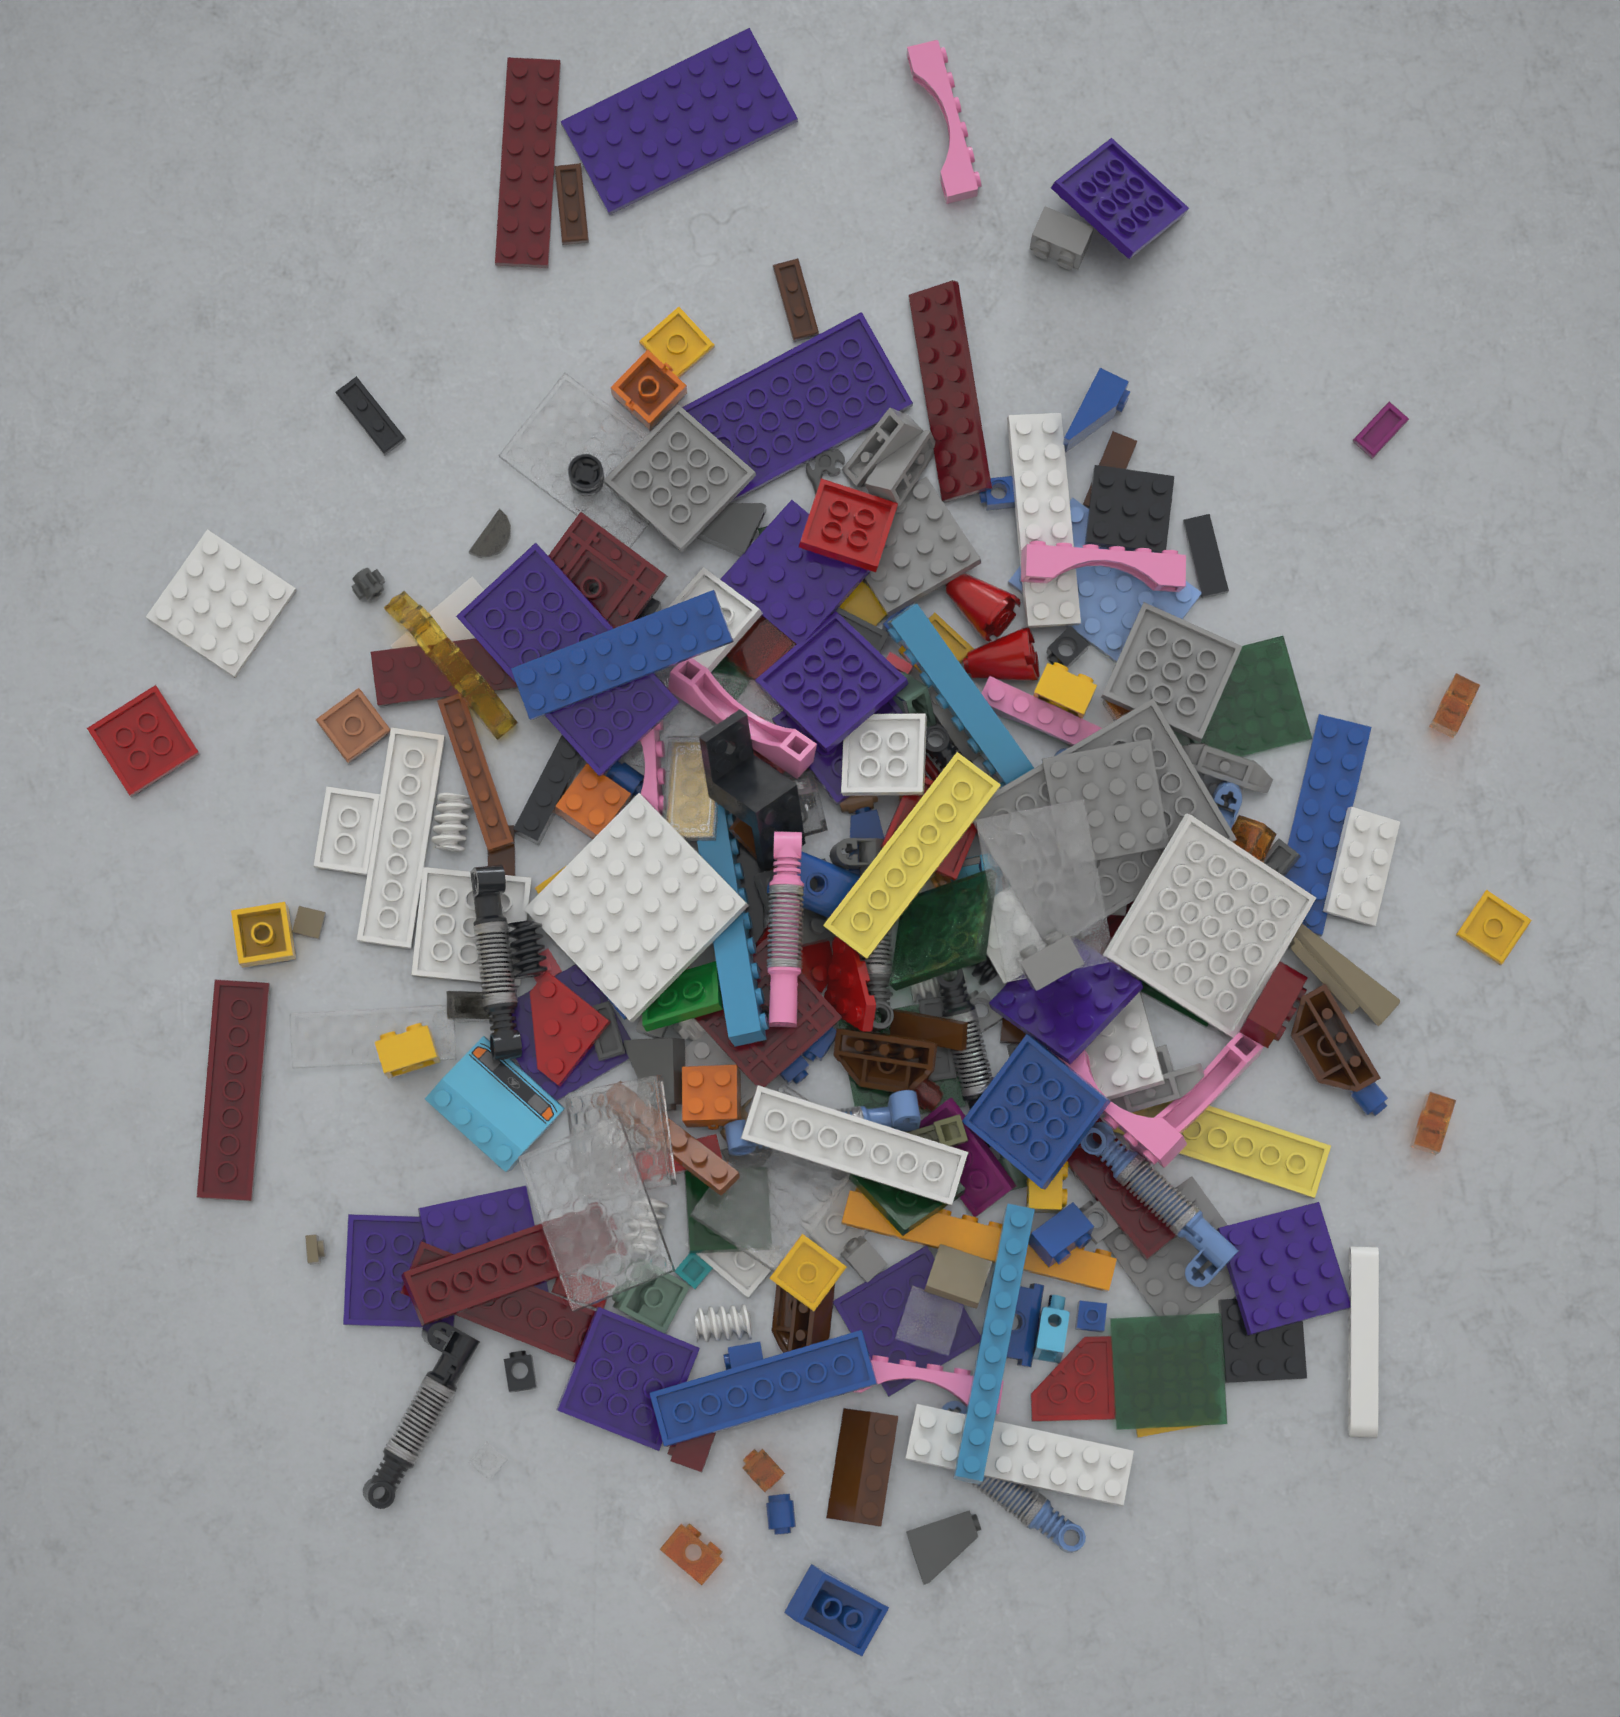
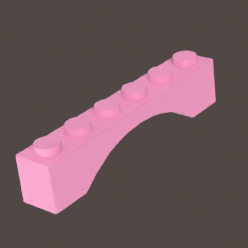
M938 40L907 47V59L912 78L935 99L947 123L949 150L940 172V182L946 204L977 197L978 188L982 187L978 171L974 172L971 163L975 162L972 147H967L965 138L968 137L965 122H960L958 113L961 112L959 98L953 97L951 88L955 87L952 73H947L944 64L948 63L945 47L940 48Z
M1031 541L1021 550V582L1049 583L1057 576L1073 569L1085 566H1104L1116 568L1133 575L1143 581L1153 591L1180 592L1186 587V555L1178 554L1176 550H1163L1162 553H1152V550L1149 548L1125 551V547L1112 546L1108 550L1099 549L1098 545L1093 544L1083 545V548L1072 547L1071 543H1057L1056 546H1049L1044 541Z
M693 658L678 663L671 670L668 689L716 724H719L739 709L747 713L752 748L796 779L814 762L817 746L815 742L796 729L772 724L747 710L726 692L709 669Z
M989 676L981 693L996 715L1037 729L1071 746L1102 729L1093 723Z
M662 720L640 740L645 759V775L641 795L664 817L663 812L667 811V798L662 793V785L666 783V772L664 768H661V757L665 755L664 742L660 741L659 730H663Z
M1239 1032L1203 1071L1205 1076L1193 1089L1182 1098L1174 1100L1154 1118L1165 1119L1182 1134L1260 1056L1264 1046ZM1138 1144L1136 1147L1130 1145L1133 1151H1137L1145 1158L1142 1154L1144 1150Z
M1085 1050L1071 1064L1058 1057L1102 1093L1094 1082L1089 1056ZM1110 1102L1103 1112L1105 1115L1103 1120L1114 1130L1119 1127L1125 1133L1123 1138L1130 1145L1136 1147L1138 1144L1144 1150L1142 1153L1144 1157L1153 1165L1158 1162L1165 1168L1187 1145L1183 1135L1163 1118H1149L1136 1115L1118 1107L1113 1102Z
M872 1355L871 1362L878 1384L900 1379L932 1383L952 1393L967 1407L973 1376H970L971 1370L954 1368V1373L943 1371L944 1366L927 1364L925 1369L916 1367V1362L900 1360L899 1364L888 1363V1357ZM1004 1381L1001 1384L996 1415L999 1414ZM871 1387L860 1389L854 1392L862 1393Z

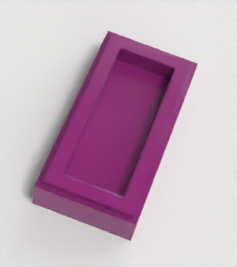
M1389 401L1353 439V442L1373 459L1408 422L1409 418Z

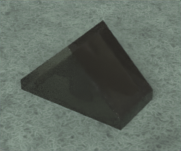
M446 991L447 1019L458 1023L489 1021L492 1019L484 1011L482 1001L484 998L482 996L485 993Z

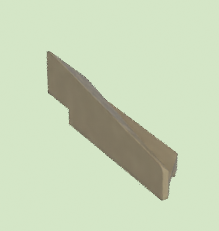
M1300 925L1289 944L1296 956L1323 984L1327 985L1330 992L1351 1014L1361 1007L1377 1026L1381 1025L1400 1004V999L1305 925Z

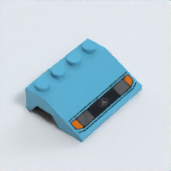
M485 1036L463 1056L425 1098L431 1106L505 1172L513 1170L523 1154L545 1133L565 1109L511 1059L494 1061L491 1055L490 1041Z

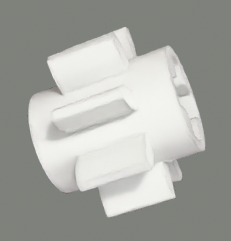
M694 1018L673 1025L674 1030L685 1040L687 1038L697 1040L706 1032Z

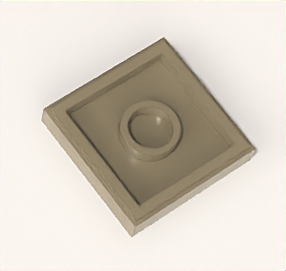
M940 1244L924 1291L977 1309L992 1261Z

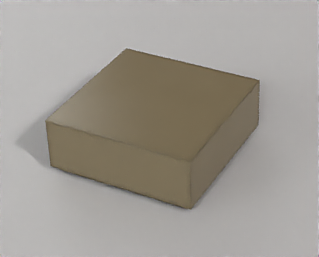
M299 906L292 932L320 939L326 912Z

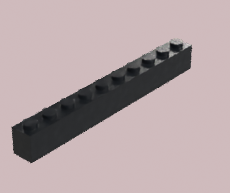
M652 598L637 619L660 611L662 609L661 602ZM561 735L513 828L516 835L538 846L542 842L555 816L556 804L570 787L584 760L563 735Z

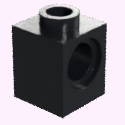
M1070 625L1047 648L1046 653L1049 655L1047 659L1052 665L1056 662L1069 668L1088 650L1090 644ZM1064 644L1069 645L1073 649V654L1063 656L1058 648Z
M525 1350L509 1353L510 1358L504 1359L509 1392L513 1393L538 1388L533 1356L531 1354L526 1355ZM518 1363H523L528 1368L527 1375L522 1379H517L513 1375V1368Z

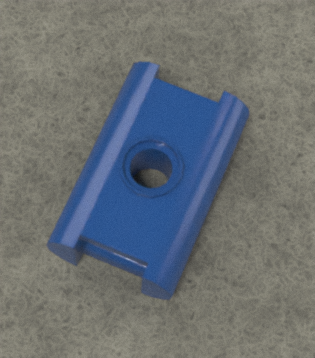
M801 851V860L798 861L801 862V867H798V869H801V873L797 875L801 876V881L804 883V896L802 897L804 905L802 907L829 918L852 889V886L859 880L860 875ZM812 877L816 878L818 883L814 891L810 888ZM768 882L767 893L770 892V891H769V889H770V888H769V887H770V886H769V883H770V882Z
M1033 1283L1030 1284L1029 1288L1020 1287L1015 1310L1018 1326L1011 1331L1006 1357L1018 1360L1017 1366L1032 1367L1044 1285Z

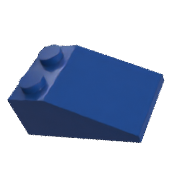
M1099 368L1064 437L1063 445L1065 452H1068L1113 419L1117 411L1122 413L1129 399L1130 391L1127 390L1129 381Z
M811 1564L784 1613L801 1625L863 1656L889 1607Z

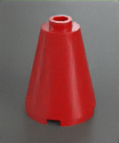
M967 573L945 584L948 596L978 634L988 642L992 641L990 636H1000L1016 616V613L1013 612L1015 605L1020 608L1021 602L1016 595Z
M1030 627L1022 628L968 651L967 657L963 658L966 673H970L972 678L988 679L991 676L998 680H1038L1040 676L1037 651L1035 652L1032 644L1035 643Z

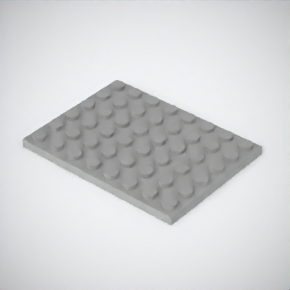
M1154 698L1056 755L1150 739L1169 841L1185 814L1192 815L1231 842L1237 840ZM1043 764L998 789L973 822L1042 940L1055 931L1065 932L1071 938L1134 901L1165 848L1061 867Z

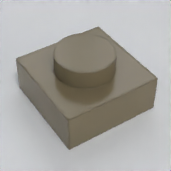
M306 1235L308 1264H321V1257H325L324 1240L319 1241L318 1235Z

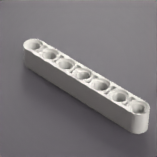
M1350 1246L1348 1258V1297L1351 1308L1348 1309L1349 1437L1377 1438L1378 1247Z

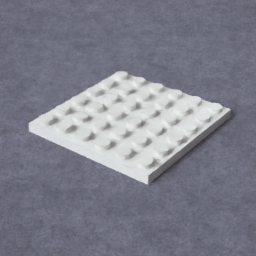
M638 793L524 910L537 923L542 924V929L631 1022H634L749 905L674 827Z
M1185 814L1103 956L1227 1036L1234 1038L1291 943L1316 897L1192 815Z

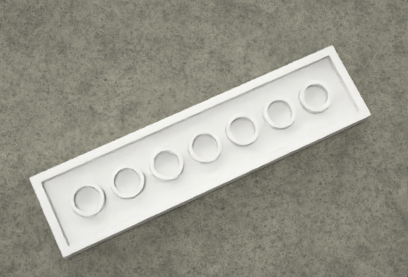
M1061 413L1008 415L1007 417L1020 568L1021 550L1031 541H1044L1049 546H1056L1057 543H1071L1072 547H1074ZM1076 569L1057 576L1049 583L1022 582L1026 628L1075 626L1081 624Z
M391 728L357 935L358 942L412 949L423 867H425L445 735Z
M759 1085L756 1087L741 1135L743 1140L948 1205L953 1204L968 1155L966 1151Z
M916 1404L905 1460L955 1470L966 1414ZM994 1421L984 1477L1123 1506L1134 1451Z

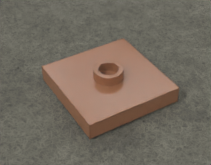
M360 688L316 719V722L348 764L387 736L391 731Z

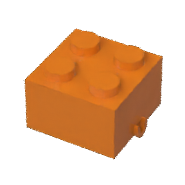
M647 349L611 386V394L651 431L687 394V385L672 372L673 369L666 362L663 364Z
M586 763L556 804L555 814L591 839H594L631 801V793L605 775L600 777Z
M737 1065L682 1067V1121L687 1128L708 1127L710 1130H717L719 1126H725L729 1122L741 1120V1071Z

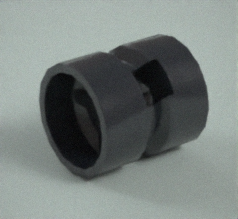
M590 454L578 455L571 461L568 467V475L572 489L582 496L597 494L604 485V471L601 462Z

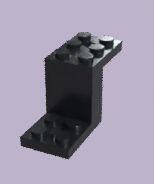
M741 709L701 735L699 741L708 796L752 827L758 867L766 872L773 867V862L777 861L774 859V832H802V846L806 844L797 784L753 754L748 715Z

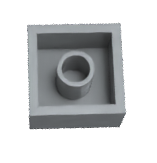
M1045 206L1032 233L1029 249L1033 250V254L1039 258L1048 259L1049 257L1058 261L1057 264L1065 269L1072 270V268L1078 270L1090 245L1094 227Z
M1055 931L1043 938L1045 943L1036 947L1032 944L1019 952L1021 956L1016 961L1030 986L1035 991L1085 964L1070 936L1065 932Z

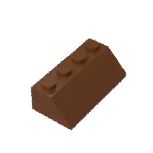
M843 1408L826 1518L878 1527L882 1526L898 1416Z

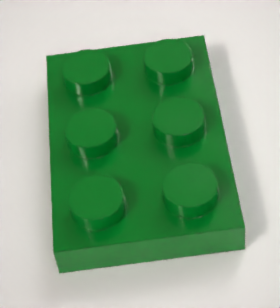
M716 961L685 970L642 1013V1026L648 1032L723 1010Z

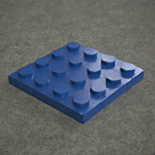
M1026 1034L962 1122L1041 1189H1046L1111 1101L1034 1037Z

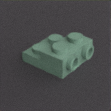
M638 1258L636 1262L632 1261L627 1267L625 1276L628 1278L623 1287L618 1286L612 1296V1300L615 1303L612 1307L657 1331L666 1333L690 1285L649 1262Z

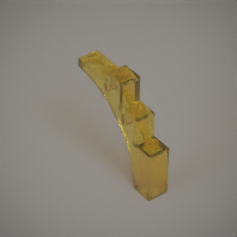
M405 591L391 599L390 603L384 607L386 612L442 673L484 727L497 740L518 723L489 683L474 669L461 650L447 637L434 618Z

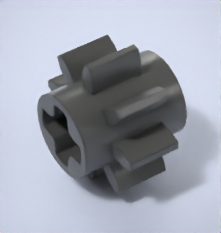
M364 568L352 578L355 584L351 587L359 600L365 597L368 601H372L384 591L382 586L385 583L384 577L378 569L371 572L369 568Z

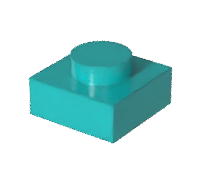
M690 1253L674 1272L696 1290L713 1268L696 1253Z

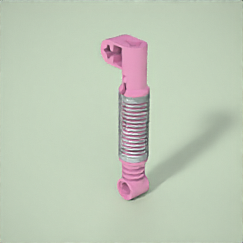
M774 832V859L777 861L773 862V866L777 868L773 869V873L777 875H774L773 880L769 883L770 895L768 896L771 898L768 901L771 905L768 907L772 908L768 911L772 913L768 915L769 918H772L768 920L769 923H772L768 925L769 928H772L768 932L772 934L767 935L772 938L767 940L771 943L767 945L770 947L767 951L771 952L767 955L771 957L767 959V971L771 975L769 1027H797V976L801 973L802 957L800 956L803 954L801 952L803 949L801 947L803 944L801 942L803 940L801 937L803 935L801 932L803 930L801 927L803 923L801 921L804 920L802 918L804 915L802 913L804 910L802 908L804 905L802 903L804 901L802 898L804 896V883L801 881V876L797 875L801 873V869H798V867H801V862L798 861L801 860L802 832Z

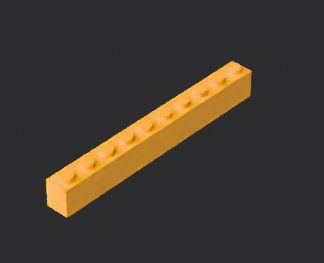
M857 1187L855 1191H849L841 1222L842 1225L924 1246L927 1245L936 1249L942 1244L992 1261V1263H995L1002 1224L989 1221L988 1225L978 1223L979 1218L963 1214L962 1219L952 1217V1211L942 1209L902 1236ZM1028 1244L1023 1271L1108 1292L1117 1258L1111 1257L1112 1252L1096 1249L1095 1253L1084 1250L1085 1246L1081 1249L1076 1247L1070 1251V1257L1063 1263L1058 1264L1056 1262L1048 1267Z

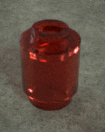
M928 1078L915 1090L918 1105L924 1110L928 1108L931 1111L935 1109L945 1093L940 1091L941 1087Z

